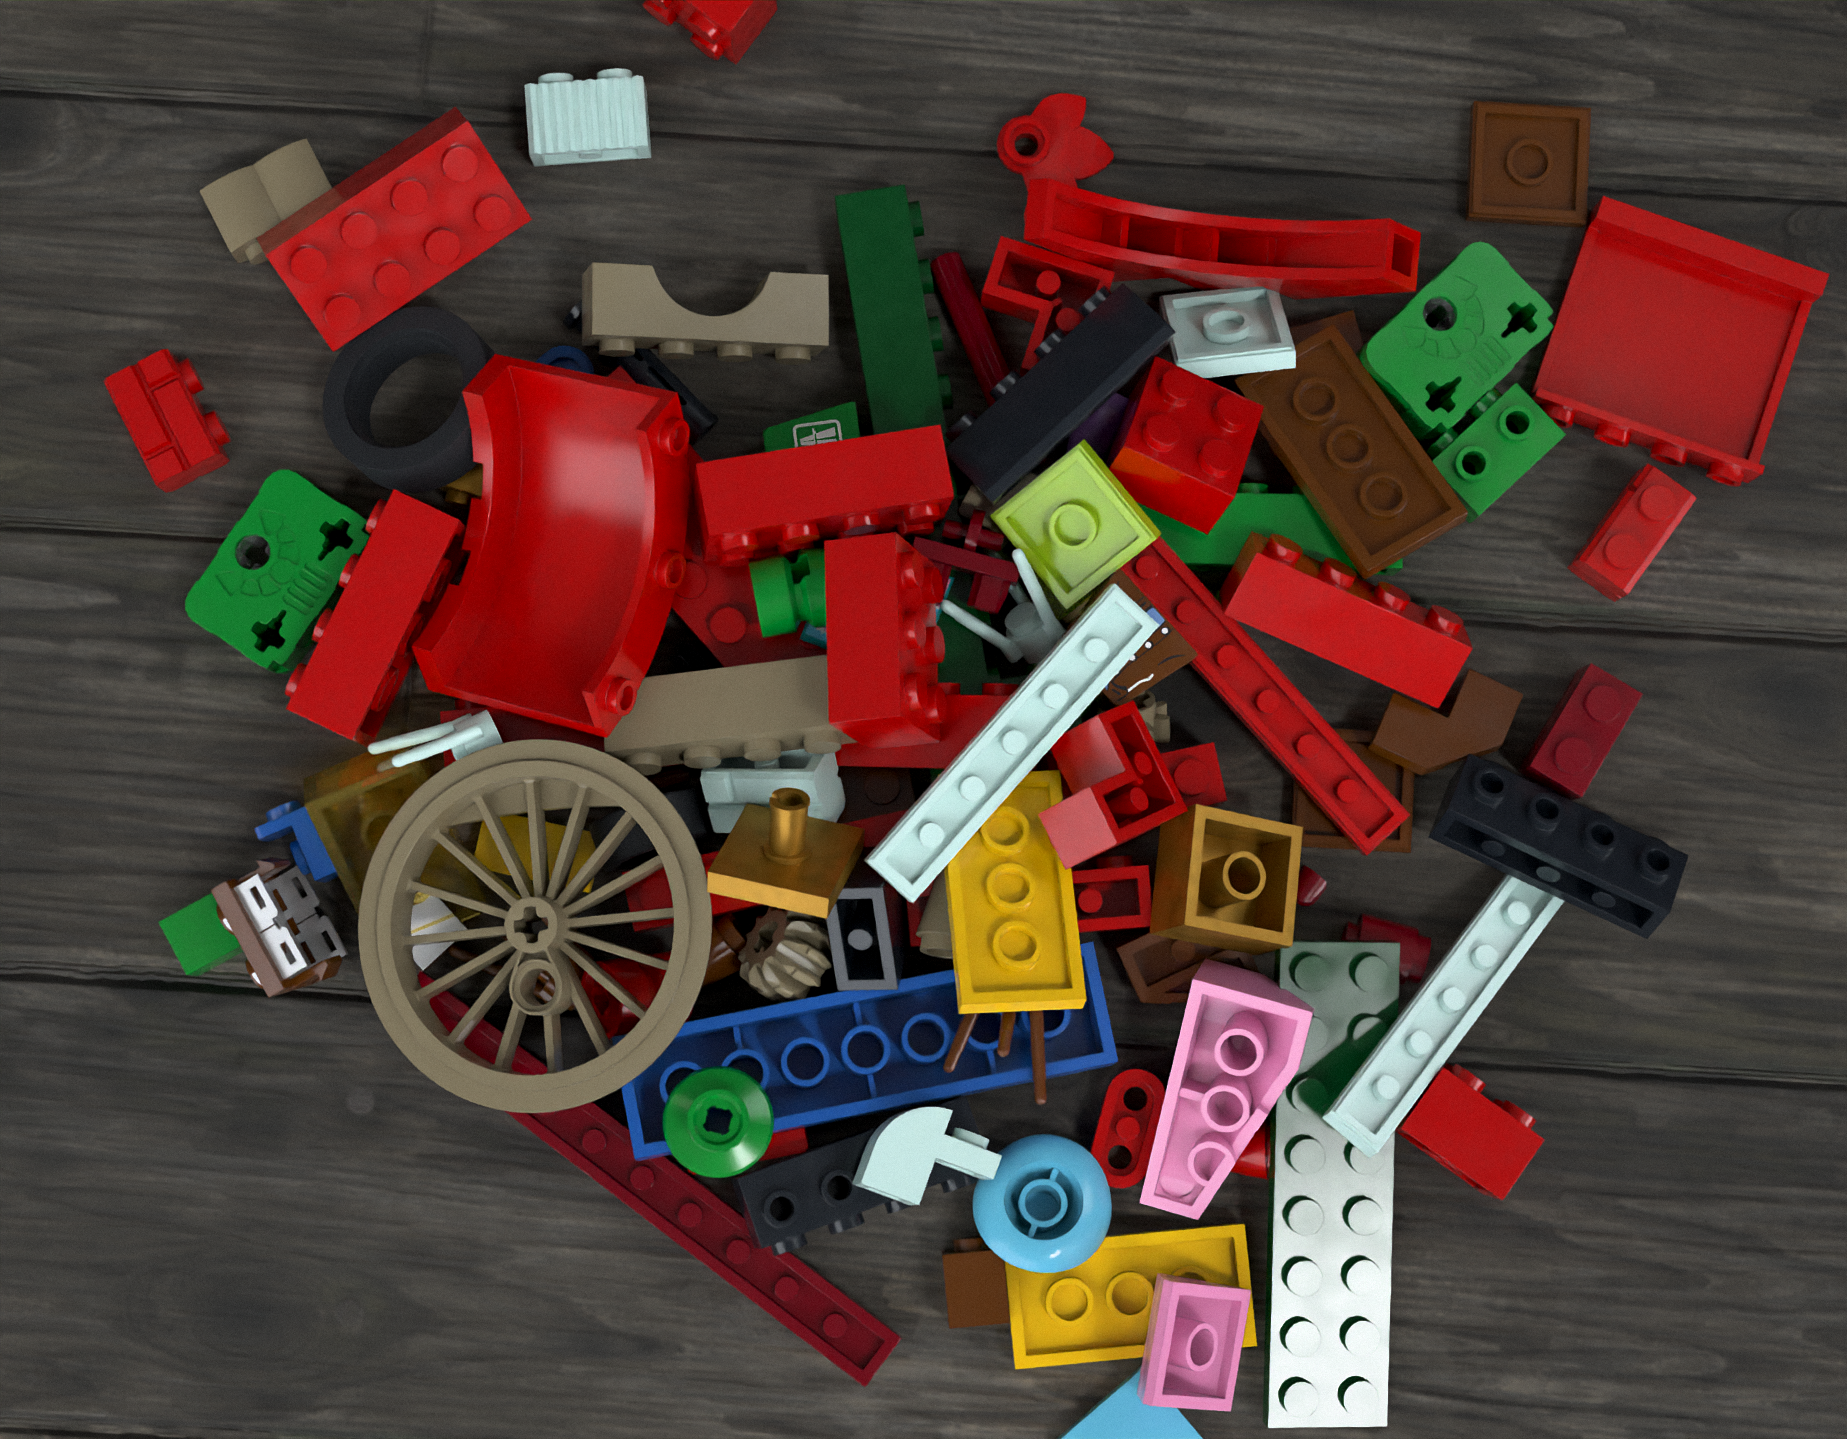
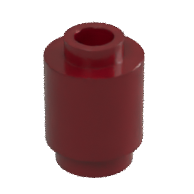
M1361 913L1357 924L1347 921L1341 936V940H1395L1399 942V985L1401 986L1406 981L1416 984L1421 982L1431 949V938L1419 935L1418 928Z

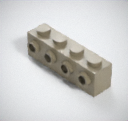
M827 655L644 677L637 691V698L633 709L629 714L621 718L608 738L604 737L605 753L626 763L643 776L656 774L661 771V766L684 763L691 768H711L719 765L721 759L744 756L751 761H770L779 758L783 751L804 749L812 754H829L839 751L841 744L857 743L856 740L829 724Z

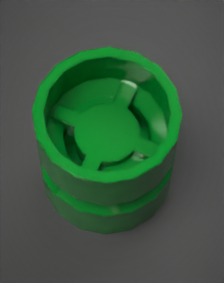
M824 546L800 550L796 561L791 562L782 554L749 560L763 638L797 632L800 623L803 621H808L814 629L826 627Z

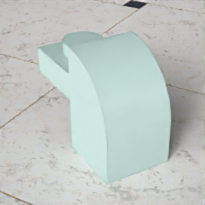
M941 1107L916 1108L890 1117L875 1130L865 1147L852 1184L907 1205H919L934 1162L981 1180H991L996 1175L1002 1155L986 1150L989 1139L973 1132L955 1127L952 1136L946 1135L945 1131L953 1110Z

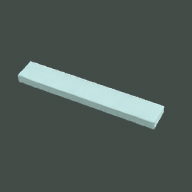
M1115 583L1110 584L864 861L902 896L913 903L1159 627V624Z
M1506 874L1322 1118L1367 1157L1371 1158L1377 1154L1563 904L1564 900Z

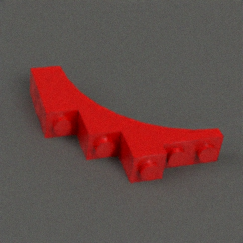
M1051 178L1029 180L1027 205L1024 212V240L1078 261L1115 272L1112 282L1172 278L1203 291L1264 287L1295 300L1416 292L1421 232L1390 218L1306 221L1205 214L1122 200L1083 190Z

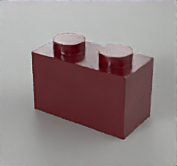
M1592 663L1578 669L1523 760L1518 772L1542 786L1555 790L1560 796L1571 801L1583 797L1643 694Z

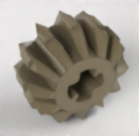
M769 906L765 916L756 917V925L752 932L745 934L747 944L739 952L738 959L742 962L739 976L745 979L749 986L757 990L759 994L771 1001H778L780 1003L791 1002L794 999H805L810 987H819L824 971L832 968L829 962L832 951L827 920L817 916Z

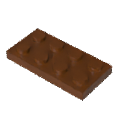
M1334 324L1294 346L1296 350V368L1246 373L1234 380L1233 392L1264 406L1258 424L1259 430L1364 580L1465 522L1468 515L1467 509Z

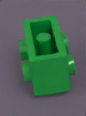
M1517 383L1503 395L1495 387L1491 389L1468 411L1476 420L1462 434L1459 435L1451 427L1425 451L1433 459L1434 465L1467 509L1466 521L1469 524L1479 517L1566 435ZM1506 425L1511 427L1514 433L1510 432L1507 429ZM1462 464L1470 468L1472 475L1463 469Z

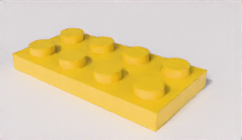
M1059 770L1030 771L944 867L959 1014L1083 1009L1087 1000L1071 868L1065 870L1057 851L1050 843L1048 833L1038 815L1040 812L1063 801Z
M1242 1222L1107 1235L1098 1250L1087 1261L1072 1269L1055 1273L1027 1271L1015 1267L1004 1260L1015 1369L1143 1357L1157 1273L1251 1290L1245 1224ZM1252 1290L1242 1347L1257 1346Z

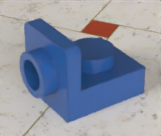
M299 800L291 801L265 813L268 822L254 828L258 839L265 842L274 841L294 832L297 840L290 842V849L301 873L304 876L311 873L314 881L326 883L347 874L322 812L318 807L312 805L302 807Z

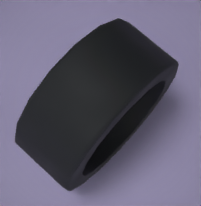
M694 788L664 794L680 814L695 843L710 835L709 826ZM623 808L589 825L596 849L626 812ZM636 823L602 867L605 872L617 871L645 863L656 857L658 853L647 834Z

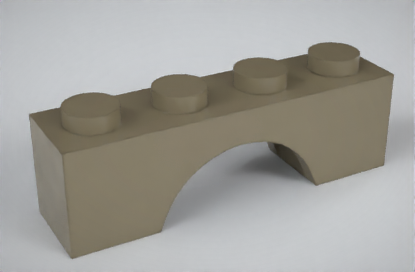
M592 262L582 274V346H599L600 355L612 357L631 356L635 354V348L658 349V357L664 359H689L694 357V351L717 352V360L725 362H745L752 360L753 354L775 355V362L779 364H807L811 362V356L815 357L829 346V275L770 272L757 284L745 308L728 315L706 316L691 312L676 303L661 286L652 265Z

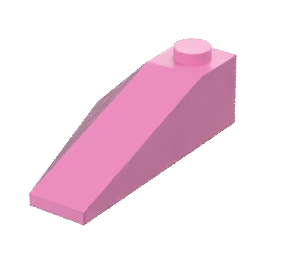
M1205 958L1192 980L1140 1198L1141 1204L1196 1220L1200 1218L1234 1167L1237 1159L1255 1132L1258 1131L1285 1087L1288 1086L1298 1071L1314 1012L1313 1007L1288 990L1280 989L1276 982L1264 974Z

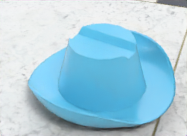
M1051 1134L1027 1136L1014 1141L999 1151L997 1154L1002 1155L994 1179L981 1180L978 1178L973 1195L974 1221L979 1234L988 1247L1009 1264L1020 1269L1039 1273L1061 1272L1077 1267L1087 1261L1104 1241L1110 1225L1112 1212L1110 1189L1098 1161L1078 1143L1068 1138Z

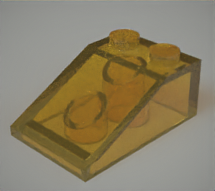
M420 744L379 754H371L368 751L303 778L304 806L358 916L367 870L382 835L404 803L418 788L434 776L427 758L401 767H396L392 764V758L395 755L409 751L414 747L420 746ZM457 827L450 828L449 835L465 848ZM438 842L421 874V882L488 903L477 876ZM417 891L413 905L424 902L430 895ZM441 899L452 911V914L411 931V934L455 916L463 922L484 912Z

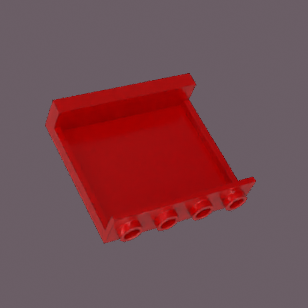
M1603 196L1591 210L1553 322L1554 326L1547 339L1529 396L1559 427L1571 428L1572 424L1576 423L1595 430L1594 438L1603 443L1626 448L1630 442L1651 449L1650 457L1663 464L1684 467L1685 462L1697 465L1708 469L1706 476L1709 479L1724 485L1739 487L1742 481L1749 483L1763 474L1765 466L1759 464L1812 303L1823 295L1829 273Z

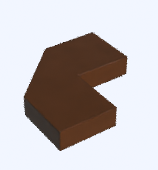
M1469 669L1463 676L1446 717L1399 694L1393 693L1387 702L1367 750L1419 775L1443 769L1446 765L1464 760L1469 753L1480 757L1495 752L1502 746L1523 694L1472 669Z

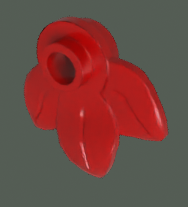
M1069 93L1050 95L1042 99L1030 116L1015 117L1008 121L1000 130L997 139L999 159L1007 169L1022 175L1027 192L1029 180L1051 178L1078 188L1076 180H1084L1098 174L1114 159V152L1100 136L1080 126L1086 110L1085 97ZM1021 138H1029L1035 142L1037 150L1032 155L1024 156L1017 152L1015 143Z

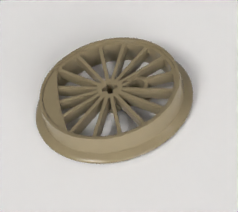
M545 739L506 742L473 752L443 768L418 788L396 813L375 849L363 885L358 919L360 960L367 990L379 1019L401 1052L423 1074L447 1091L478 1105L519 1113L560 1111L593 1102L623 1087L654 1063L677 1036L696 1002L705 977L712 939V905L710 892H707V875L704 864L688 827L670 801L642 774L609 754L576 743ZM622 807L626 811L566 887L589 808ZM572 808L551 880H549L544 811ZM528 813L533 884L500 817ZM485 821L521 897L449 835V829ZM638 823L651 840L658 855L575 902L624 838ZM438 842L510 904L511 908L507 910L422 883L421 874ZM662 868L665 869L671 889L673 908L576 918L578 915ZM418 891L505 919L504 926L412 936L411 917L415 894ZM542 917L547 918L549 923L548 929L542 930L538 934H533L532 923L541 921ZM674 918L673 943L669 961L577 932L578 928ZM507 936V941L429 985L421 987L413 959L412 950L414 946ZM573 941L666 970L662 984L650 1007L647 1008L577 947ZM514 952L450 1033L434 1013L429 1000ZM569 957L641 1019L613 1047ZM546 970L554 978L555 993L548 1003L542 1005L536 1000L533 992L539 974ZM509 985V993L513 1005L495 1064L466 1048L464 1041ZM574 1003L599 1056L580 1066L564 1070L560 1014ZM527 1014L543 1016L547 1073L543 1075L516 1072L511 1068Z

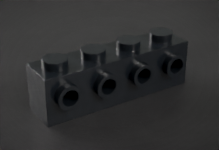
M1470 753L1450 780L1428 837L1645 939L1650 937L1671 912L1689 856L1670 847L1659 838L1646 836L1614 821L1603 812L1590 810L1560 796L1555 790L1547 786L1532 783L1505 770L1496 762L1483 760Z
M966 1096L955 1097L930 1106L953 1110L945 1131L946 1135L952 1136L955 1127L980 1135ZM880 1125L732 1178L731 1181L754 1248L763 1249L770 1246L774 1256L808 1244L805 1233L828 1225L830 1234L833 1235L865 1223L862 1212L882 1204L885 1205L887 1214L913 1206L852 1184L865 1147L872 1134ZM934 1162L925 1189L941 1183L943 1192L947 1193L973 1184L978 1179Z

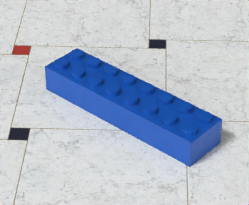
M1093 942L1080 944L1087 999L1083 1009L1043 1010L1046 1079L1109 1067L1118 1062ZM954 969L900 980L898 990H847L685 1022L671 1044L654 1063L635 1079L621 1087L634 1158L636 1161L672 1155L663 1133L662 1122L666 1101L672 1090L683 1078L699 1069L711 1066H726L738 1069L750 1075L762 1086L769 1097L773 1109V1133L1034 1082L1032 1076L1030 1011H1016L1010 1051L1005 1057H1001L997 1053L1002 1012L979 1013L964 1051L961 1053L958 1063L951 1073L944 1071L943 1064L964 1014L958 1013ZM627 1034L612 1037L613 1046ZM715 1107L710 1108L707 1111L708 1116L704 1125L706 1131L720 1133L721 1135L729 1132L730 1118L733 1117L730 1111L725 1112L720 1109L716 1110Z

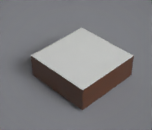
M421 892L414 898L411 917L412 936L470 930L442 899ZM459 941L414 946L412 950L413 959L423 971H427L449 951L450 947Z

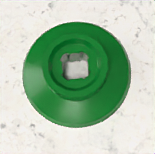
M706 1067L683 1078L670 1093L663 1112V1133L671 1153L685 1168L705 1177H730L752 1167L767 1150L774 1129L773 1109L769 1097L762 1086L750 1075L732 1067ZM715 1107L716 1110L730 1111L733 1117L730 1118L729 1132L721 1135L720 1133L706 1131L704 1125L708 1116L707 1111L710 1108Z

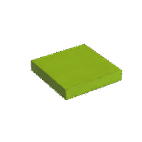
M1085 439L990 515L1016 549H1022L1031 567L1066 609L1071 607L1162 534Z

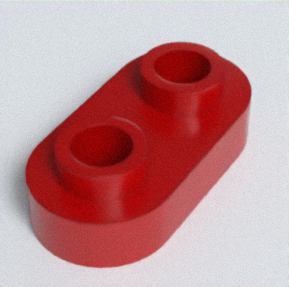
M1134 1068L1118 1073L1109 1082L1104 1095L1089 1152L1103 1169L1108 1186L1113 1188L1131 1187L1140 1182L1147 1173L1166 1092L1161 1081L1154 1074L1146 1070ZM1139 1087L1144 1091L1146 1101L1142 1108L1130 1110L1125 1106L1123 1098L1129 1088ZM1122 1145L1129 1150L1130 1160L1123 1168H1114L1108 1162V1153L1114 1146Z

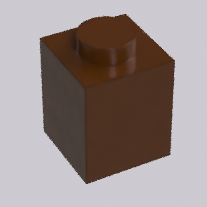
M981 1236L953 1239L954 1250L942 1251L949 1329L1010 1323L1004 1260L988 1247Z

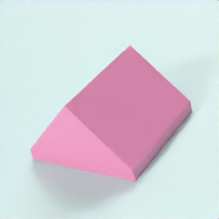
M1157 1273L1137 1395L1143 1404L1157 1407L1231 1412L1251 1290Z

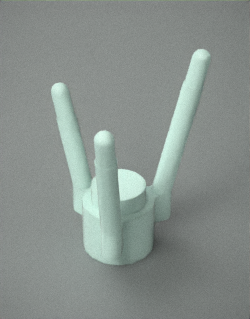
M985 548L987 556L1002 559L998 551ZM1019 548L1012 552V557L1033 603L1018 581L1016 587L1010 585L1009 593L1017 606L1009 612L1005 619L1007 637L951 601L943 600L940 603L942 611L1000 649L1010 663L1017 662L1021 657L1029 664L1041 662L1065 631L1054 616L1024 552Z
M486 709L473 716L471 713H468L447 723L373 742L368 746V751L371 754H379L428 742L395 755L392 758V764L396 767H401L451 749L457 761L473 752L502 744L503 741Z

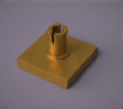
M786 787L775 790L769 799L771 808L747 803L708 870L707 892L827 919L863 850L865 829L809 817L808 806H810V797L806 792L797 788Z

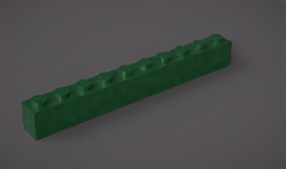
M905 184L834 196L835 210L873 435L941 425L946 449L951 442L945 436L947 431L943 410L953 409V399L948 373L937 375L933 353L944 351L939 317H927L924 295L933 294L934 287L929 259H917L914 237L924 236L919 201L908 202ZM947 457L954 498L942 523L934 525L935 531L933 533L921 536L920 538L963 549L965 542L942 536L946 519L970 525V522L960 518L957 514L968 490H956L953 468L957 467ZM915 538L904 540L913 546ZM952 569L950 577H953L954 581L946 600L951 601L991 627L988 612L967 607L975 575ZM941 611L936 626L941 628L944 636L945 658L942 663H938V682L961 683L960 695H982V683H1001L997 665L986 666L982 643H987L988 641L957 622L944 611ZM929 768L931 784L937 779L938 774H941L945 769Z

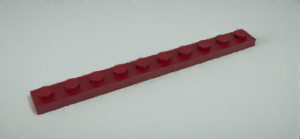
M420 971L417 975L422 988L436 981L425 971ZM449 989L429 1000L434 1013L450 1033L471 1008V1006ZM483 1017L465 1039L464 1045L481 1058L495 1064L504 1032ZM518 1043L511 1065L512 1070L533 1075L546 1074L547 1064ZM595 1101L553 1112L519 1113L505 1111L863 1387L868 1385L902 1339V1336L791 1251L774 1256L770 1246L763 1249L754 1248L743 1214L667 1156L636 1161L629 1127Z

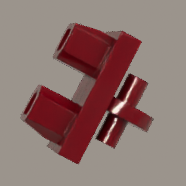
M974 508L970 525L946 519L942 536L965 542L963 549L915 536L913 547L934 563V566H937L941 573L943 582L942 600L944 599L950 573L953 569L975 575L967 607L991 614H998L1007 597L1010 585L1016 587L1019 572L1016 563L975 552L977 546L1000 552L1005 534L982 528L986 511Z

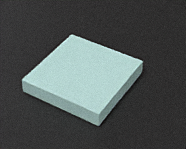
M1264 287L1217 289L1159 297L1160 317L1176 331L1171 342L1167 345L1172 364L1202 378L1296 368V350L1278 292Z

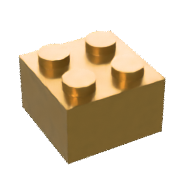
M1199 804L1188 806L1187 812L1160 825L1149 934L1252 955L1264 954L1280 948L1293 946L1303 827Z

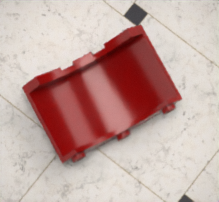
M494 354L462 391L471 428L473 462L483 464L482 496L471 498L468 523L461 548L470 553L459 586L448 584L435 613L411 647L426 686L430 691L608 738L621 718L629 714L635 705L637 691L650 667L663 635L676 588L682 583L685 576L686 560L683 553L689 511V425L684 420L678 392Z

